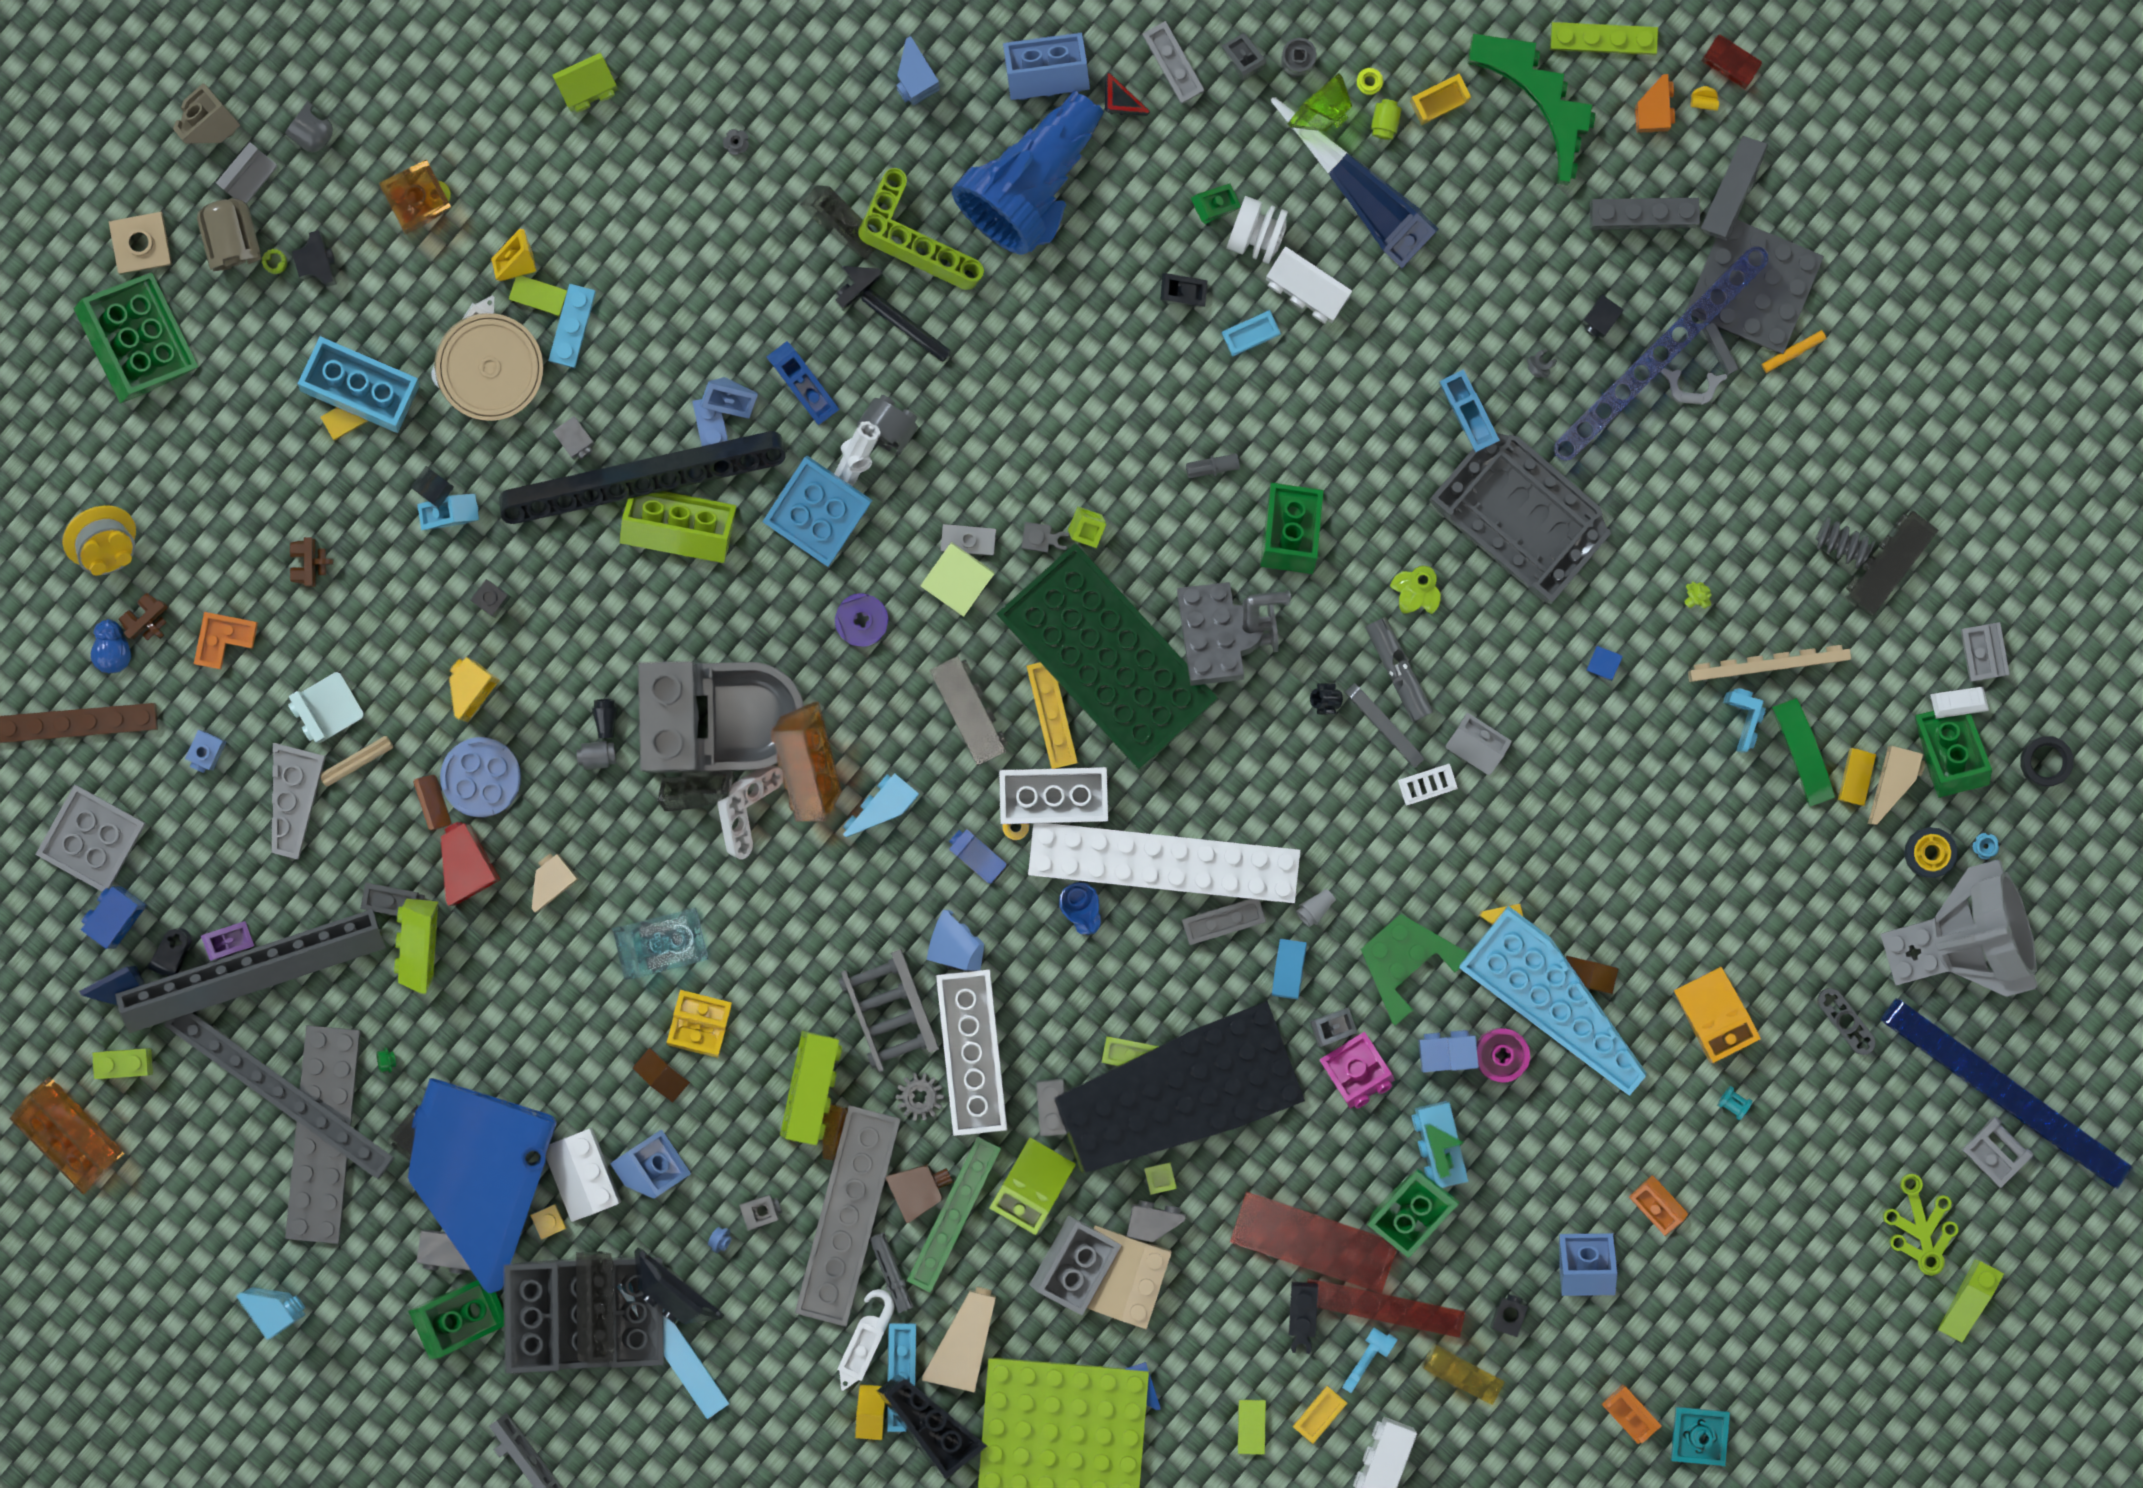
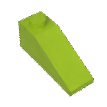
M1975 1259L1938 1330L1962 1343L1992 1298L2004 1273Z

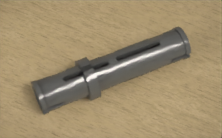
M885 1232L871 1237L869 1241L887 1283L885 1287L887 1292L890 1291L897 1312L900 1313L913 1308L914 1305L905 1286L907 1282L899 1272Z

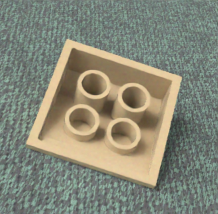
M1095 1225L1094 1229L1121 1244V1247L1087 1308L1147 1329L1172 1252L1171 1250Z

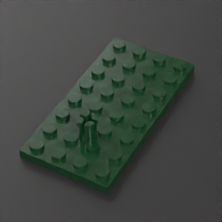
M1076 543L996 613L1002 622L1139 771L1219 700L1206 684L1190 685L1188 664Z

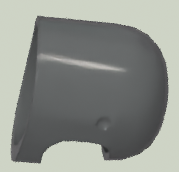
M309 101L305 103L290 124L285 135L304 150L317 152L324 148L331 139L333 126L328 119L319 120L311 113L314 105Z

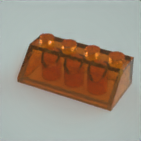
M812 702L781 716L771 731V739L776 745L778 753L777 762L781 766L784 775L783 785L789 794V808L793 811L796 822L826 821L842 793L819 702Z
M51 1077L31 1091L9 1118L83 1195L124 1154L118 1145L100 1129L97 1123L93 1122L82 1111L81 1107Z

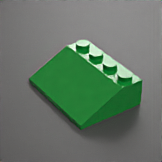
M152 272L82 298L73 308L120 404L144 395L198 368L195 358Z

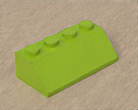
M665 491L630 498L627 501L622 517L619 543L724 563L730 544L737 505Z
M802 1030L780 1130V1136L783 1138L817 1145L818 1139H823L825 1124H822L824 1113L828 1114L831 1098L827 1097L829 1087H834L837 1072L833 1071L835 1061L840 1060L842 1045H838L839 1039Z

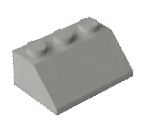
M1068 1215L1032 1279L1030 1286L1038 1293L1083 1315L1119 1251L1121 1244Z

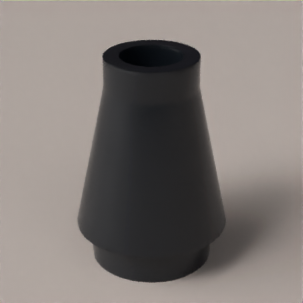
M615 699L594 700V706L591 708L598 738L614 737L618 706L615 705Z

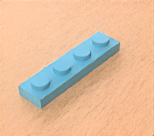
M888 1323V1381L898 1374L915 1386L916 1324ZM887 1406V1431L906 1432Z

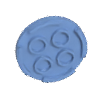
M476 737L461 742L447 754L441 767L440 782L442 791L455 809L473 817H489L502 812L514 801L521 785V770L515 755L507 746L494 739Z

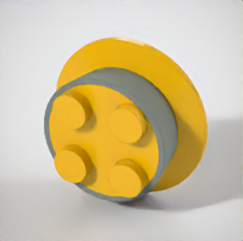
M93 507L77 515L68 524L63 534V549L68 558L80 565L86 572L95 576L111 574L131 562L135 552L136 526L131 515L119 507Z

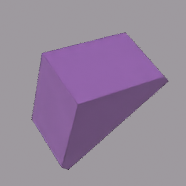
M245 921L201 936L210 961H217L254 946Z

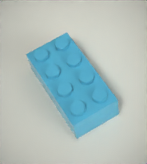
M321 336L298 382L300 392L396 433L399 432L420 387L418 378Z

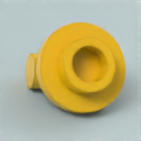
M1708 86L1699 87L1692 92L1690 105L1693 108L1717 111L1719 108L1718 93L1715 89Z

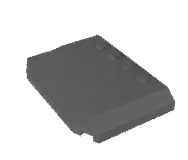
M1496 433L1500 441L1476 453L1472 449L1429 501L1439 513L1538 598L1551 604L1610 536L1611 532L1609 528L1607 529L1600 507L1519 437Z

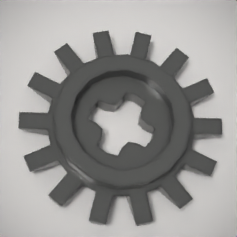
M914 1073V1081L911 1082L905 1077L903 1080L907 1083L906 1087L901 1085L897 1087L903 1091L902 1095H896V1099L903 1100V1103L897 1105L900 1109L905 1106L907 1110L903 1115L907 1117L912 1112L914 1113L912 1120L915 1121L918 1114H922L923 1121L927 1120V1112L934 1117L936 1114L932 1110L935 1106L939 1109L942 1107V1105L936 1103L937 1099H944V1095H937L936 1091L942 1089L941 1085L936 1087L932 1085L936 1080L934 1077L929 1082L926 1081V1073H923L922 1079H918L917 1074ZM915 1090L919 1092L924 1090L927 1093L924 1097L926 1100L924 1104L913 1102L912 1099L915 1097L913 1092Z

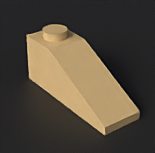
M1888 746L1868 824L1877 825L1916 781L1917 776H1922L1925 767V761L1922 760L1923 754L1895 746Z

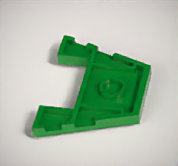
M1399 914L1360 949L1394 1026L1413 1011L1395 990L1398 985L1434 953H1437L1454 973L1460 969V964L1469 954L1402 914Z

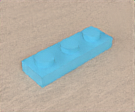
M569 284L549 362L571 368L576 367L596 294L595 290Z

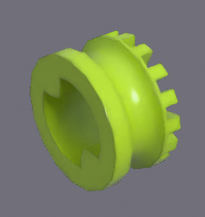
M271 249L264 253L262 264L268 272L279 274L286 269L287 258L281 251ZM272 255H279L282 262L278 263V268L276 269L268 266V261L272 260Z

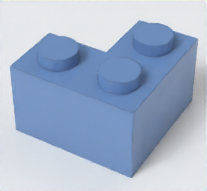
M1466 1030L1450 1031V1037H1440V1033L1424 1034V1039L1418 1040L1421 1072L1479 1068L1475 1035H1469V1031Z

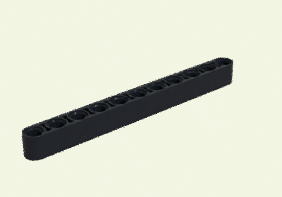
M768 431L508 489L499 496L501 518L505 523L518 524L774 467L783 463L786 458L783 438L778 432Z

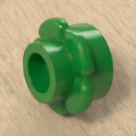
M384 1047V1050L376 1052L380 1073L388 1071L390 1074L392 1068L396 1067L394 1052H388L386 1047Z

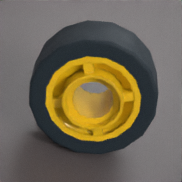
M1928 827L1917 830L1909 837L1905 844L1904 856L1907 865L1914 873L1921 877L1936 878L1945 875L1953 868L1957 861L1958 850L1955 840L1949 833L1940 828ZM1929 845L1934 846L1937 850V856L1933 860H1929L1925 856V849Z

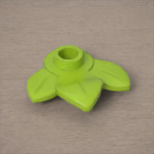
M1418 566L1412 572L1402 571L1393 578L1390 584L1392 589L1401 592L1399 607L1402 613L1414 612L1422 606L1427 612L1433 614L1441 600L1440 591L1435 586L1437 582L1436 573L1429 566ZM1419 576H1427L1428 582L1425 584L1420 583L1418 580Z

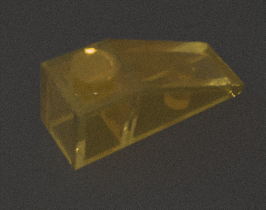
M1436 1343L1433 1344L1422 1365L1426 1371L1491 1405L1495 1402L1505 1383L1500 1378Z

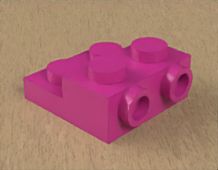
M1365 1031L1320 1059L1321 1064L1349 1108L1353 1106L1356 1108L1363 1107L1370 1101L1369 1096L1376 1092L1379 1094L1387 1092L1392 1087L1391 1083L1395 1081L1391 1071Z

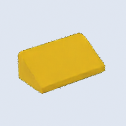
M1855 748L1849 749L1838 797L1839 801L1861 806L1865 805L1876 754Z

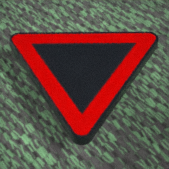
M1111 73L1105 75L1106 112L1111 115L1116 113L1120 115L1148 116L1150 110Z

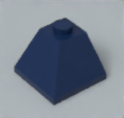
M126 966L79 992L81 996L118 1006L115 994L145 985V982L137 966Z

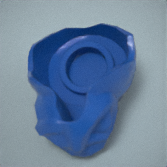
M111 619L101 621L94 628L96 640L90 652L91 661L103 673L121 672L128 666L131 659L129 644L123 635L121 626Z
M1076 882L1067 886L1059 896V907L1068 920L1074 923L1078 933L1082 935L1095 934L1101 923L1099 898L1095 888L1084 882Z

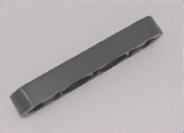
M1354 683L1345 691L1350 700L1414 768L1425 760L1420 752L1359 686Z

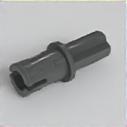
M1237 453L1215 458L1211 455L1210 459L1188 462L1186 464L1189 478L1210 474L1217 476V473L1240 470Z

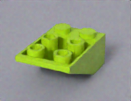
M1030 1137L989 1208L1036 1235L1076 1163Z

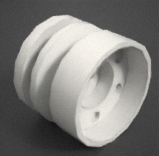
M1245 196L1226 249L1243 255L1248 245H1253V259H1257L1260 249H1264L1266 253L1263 262L1269 264L1271 258L1278 252L1284 236L1288 211L1282 209L1278 220L1272 219L1275 206H1271L1264 216L1260 214L1262 202Z

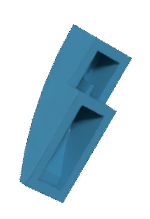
M1464 369L1439 381L1475 453L1500 441Z

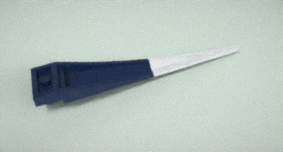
M1271 98L1273 105L1317 158L1357 212L1381 249L1403 268L1439 229L1415 204L1277 98Z

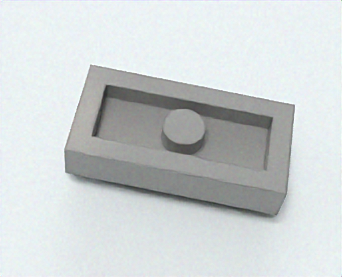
M943 524L941 552H944L952 542L968 554L994 556L996 529Z

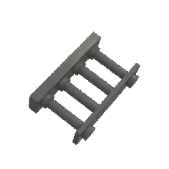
M902 949L892 952V958L886 964L849 977L847 970L841 972L842 977L838 979L843 993L848 992L871 1051L867 1053L868 1060L872 1069L877 1067L878 1072L885 1070L882 1062L915 1049L922 1048L923 1050L927 1048L929 1053L940 1049ZM892 972L893 974L899 973L902 983L898 984V988L861 1002L858 1001L853 987ZM899 998H903V1000L908 998L912 1008L908 1009L907 1013L868 1027L863 1012ZM911 1022L912 1024L918 1023L921 1033L917 1034V1038L880 1052L877 1051L873 1040L874 1036Z

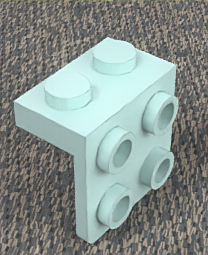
M338 672L329 675L302 692L297 691L288 696L291 700V703L288 704L290 710L296 718L301 717L305 724L302 727L303 732L309 741L314 739L315 743H322L364 717V712L343 676Z

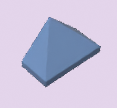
M726 377L708 381L700 406L701 408L749 419L758 394Z

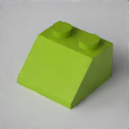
M601 52L552 75L570 112L574 110L577 113L591 107V102L600 99V101L608 100L615 96V91L619 90Z

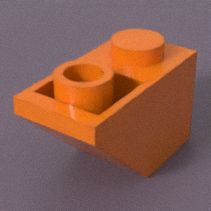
M1663 74L1635 105L1636 133L1669 131L1671 124H1675V109L1670 108L1669 98L1674 96L1673 81H1669L1668 74Z

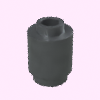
M607 741L582 743L581 749L576 750L578 765H583L584 770L608 768L611 764H616L614 743H607Z

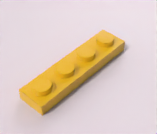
M1040 662L1027 665L1051 769L1078 763L1058 682Z

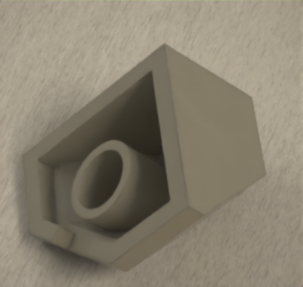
M203 83L184 99L181 106L183 110L181 120H176L173 130L185 144L221 143L226 138L232 136L241 125Z

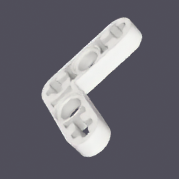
M772 765L767 768L757 769L720 793L718 809L726 850L730 855L738 859H745L751 853L753 841L746 808L780 787L784 779V773L779 767ZM752 783H754V789L752 793L748 795V788ZM738 818V825L732 830V824Z

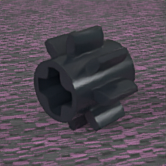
M1318 683L1317 688L1310 694V703L1313 708H1317L1318 715H1335V709H1339L1343 703V695L1340 690L1336 689L1335 683Z

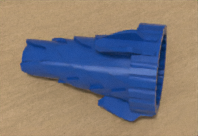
M1073 91L1064 103L1050 112L1034 131L1030 128L1018 143L1011 147L1009 146L999 158L983 166L968 169L952 188L953 199L961 212L981 233L1012 253L1026 254L1032 252L1037 245L1050 243L1058 230L1066 207V203L1063 200L1055 201L1057 198L1054 195L1068 180L1066 176L1068 172L1080 160L1081 155L1079 153L1093 136L1092 133L1095 131L1104 113L1103 109L1086 96Z

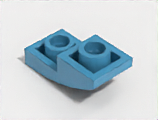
M1280 939L1272 996L1299 1000L1307 949L1306 942Z

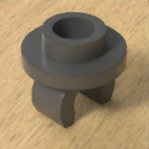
M1547 349L1537 352L1535 356H1530L1527 360L1529 371L1537 378H1547L1550 375L1549 369L1557 363L1556 359L1549 361L1548 364L1544 362L1543 356L1547 353Z

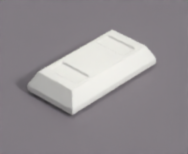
M1983 687L1930 695L1936 719L1989 711Z

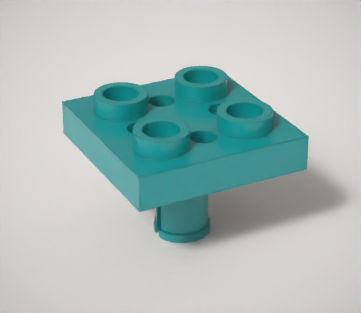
M1675 1407L1671 1461L1725 1466L1730 1412ZM1699 1419H1704L1705 1423L1700 1421V1424L1703 1426H1698L1697 1422ZM1685 1431H1689V1432H1690V1437H1689V1434H1688V1433H1685V1437H1686V1438H1684V1437H1683V1433H1684Z

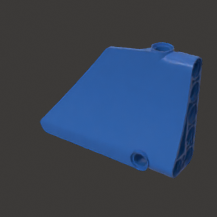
M430 1078L422 1103L418 1106L412 1122V1128L415 1129L408 1179L482 1287L488 1293H493L501 1290L503 1287L504 1265L511 1264L545 1164V1156L557 1121L555 1117L547 1113ZM537 1151L540 1154L539 1159L533 1163L525 1160L527 1153Z

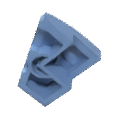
M943 910L933 931L927 960L967 971L981 970L984 943L978 937L973 936L965 924H960L952 916L954 913L951 910Z

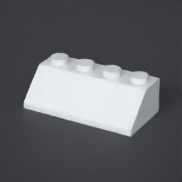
M1107 767L999 770L1001 824L1108 821Z

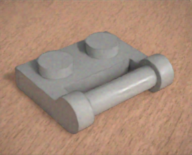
M1994 1116L1961 1150L2001 1188L2033 1156V1153L2028 1148L2025 1149L2000 1124L2001 1121ZM1992 1132L2017 1156L2014 1162L1988 1138Z

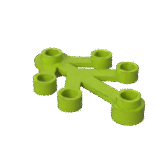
M1909 1173L1901 1178L1900 1188L1908 1195L1915 1224L1901 1217L1897 1210L1891 1208L1883 1212L1882 1218L1885 1223L1896 1225L1918 1238L1922 1250L1907 1243L1905 1237L1899 1234L1893 1235L1889 1240V1244L1892 1249L1903 1251L1918 1260V1267L1924 1274L1930 1276L1937 1275L1944 1268L1945 1260L1942 1254L1951 1238L1957 1235L1958 1226L1952 1221L1944 1222L1941 1226L1942 1234L1934 1247L1930 1237L1945 1211L1951 1208L1952 1202L1945 1195L1937 1196L1934 1200L1935 1207L1926 1221L1919 1192L1923 1187L1922 1180L1919 1176ZM1909 1179L1915 1182V1186L1912 1189L1906 1187V1181ZM1942 1198L1947 1200L1945 1208H1940L1938 1205L1939 1200ZM1889 1212H1894L1896 1215L1895 1220L1892 1222L1887 1220ZM1949 1224L1954 1226L1952 1234L1945 1232V1228ZM1896 1238H1901L1903 1242L1899 1248H1896L1893 1244ZM1929 1257L1935 1259V1264L1932 1267H1928L1926 1264V1260Z

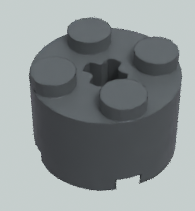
M881 395L880 398H873L857 422L856 427L858 428L861 422L867 421L878 426L881 434L876 444L888 451L893 447L897 449L895 454L900 455L918 429L915 423L917 417L906 409L902 412L894 406L895 402L885 395Z

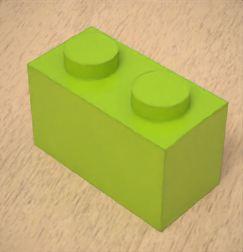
M151 1048L92 1052L94 1079L153 1075Z

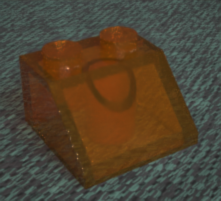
M427 159L379 183L380 189L404 235L430 223L451 208Z

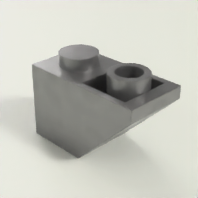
M1139 1200L1138 1205H1132L1127 1237L1154 1242L1184 1222L1186 1215L1180 1213L1181 1208L1165 1205V1210L1154 1208L1155 1203Z
M421 1230L416 1263H422L423 1268L429 1270H439V1266L450 1267L449 1272L465 1274V1270H471L445 1232Z

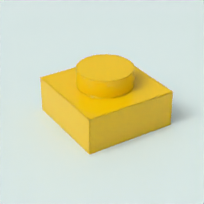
M556 1204L530 1215L541 1240L566 1229Z

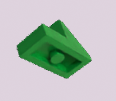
M1230 183L1191 197L1195 210L1204 224L1241 208Z
M1425 1124L1424 1127L1438 1177L1450 1176L1449 1169L1454 1168L1450 1153H1444V1149L1464 1144V1142L1431 1124Z

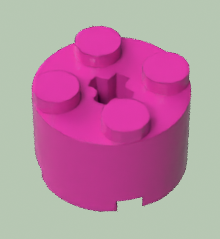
M1506 1028L1489 1030L1476 1043L1478 1069L1485 1077L1493 1081H1513L1521 1076L1529 1065V1046L1524 1038L1513 1030ZM1504 1047V1052H1507L1509 1056L1500 1063V1059L1495 1057V1054Z

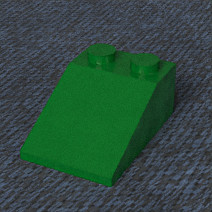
M1278 483L1270 484L1260 567L1313 574L1318 558L1323 490Z
M1933 710L1915 715L1927 767L1938 798L1990 785L1992 768L1971 714L1936 719Z
M1417 1168L1373 1211L1367 1225L1407 1258H1410L1457 1207L1459 1201Z
M478 1279L408 1310L429 1359L445 1356L504 1327V1311L496 1293H488Z

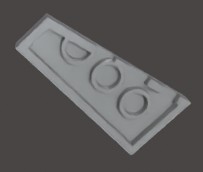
M273 743L272 853L294 859L300 858L326 756Z

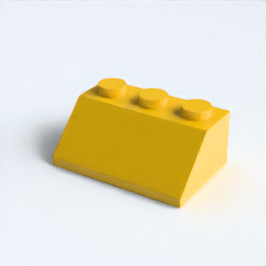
M465 657L464 660L458 659L450 670L453 674L449 679L454 716L459 720L469 722L500 679L476 661Z

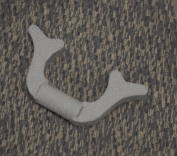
M1662 368L1660 371L1669 382L1672 397L1679 403L1706 404L1712 399L1717 385L1727 379L1726 374L1715 376L1712 373H1708L1706 376L1708 380L1707 392L1702 394L1687 393L1678 388V378L1681 370L1678 369L1672 372Z

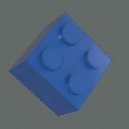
M112 886L110 889L106 888L97 899L100 902L94 911L92 909L89 910L81 921L84 925L80 930L106 949L117 948L147 907L144 902L121 886Z

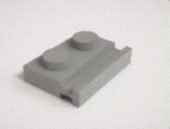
M2000 622L1960 629L1970 682L2010 675Z

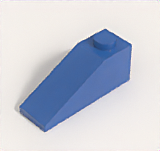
M788 341L767 356V359L818 425L839 410Z

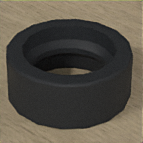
M2043 736L2031 740L2024 747L2020 756V767L2024 776L2031 783L2041 787H2051L2063 783L2070 776L2074 767V756L2070 747L2063 740L2054 736ZM2042 746L2054 747L2062 756V767L2052 777L2038 775L2031 764L2034 752Z

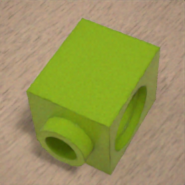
M1077 506L1068 532L1072 540L1097 548L1106 522L1101 514Z

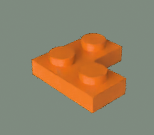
M204 612L194 664L222 670L227 644L253 649L258 622Z

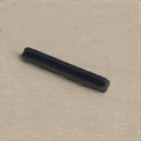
M867 289L864 292L861 300L940 361L944 362L951 353L949 348L873 290Z

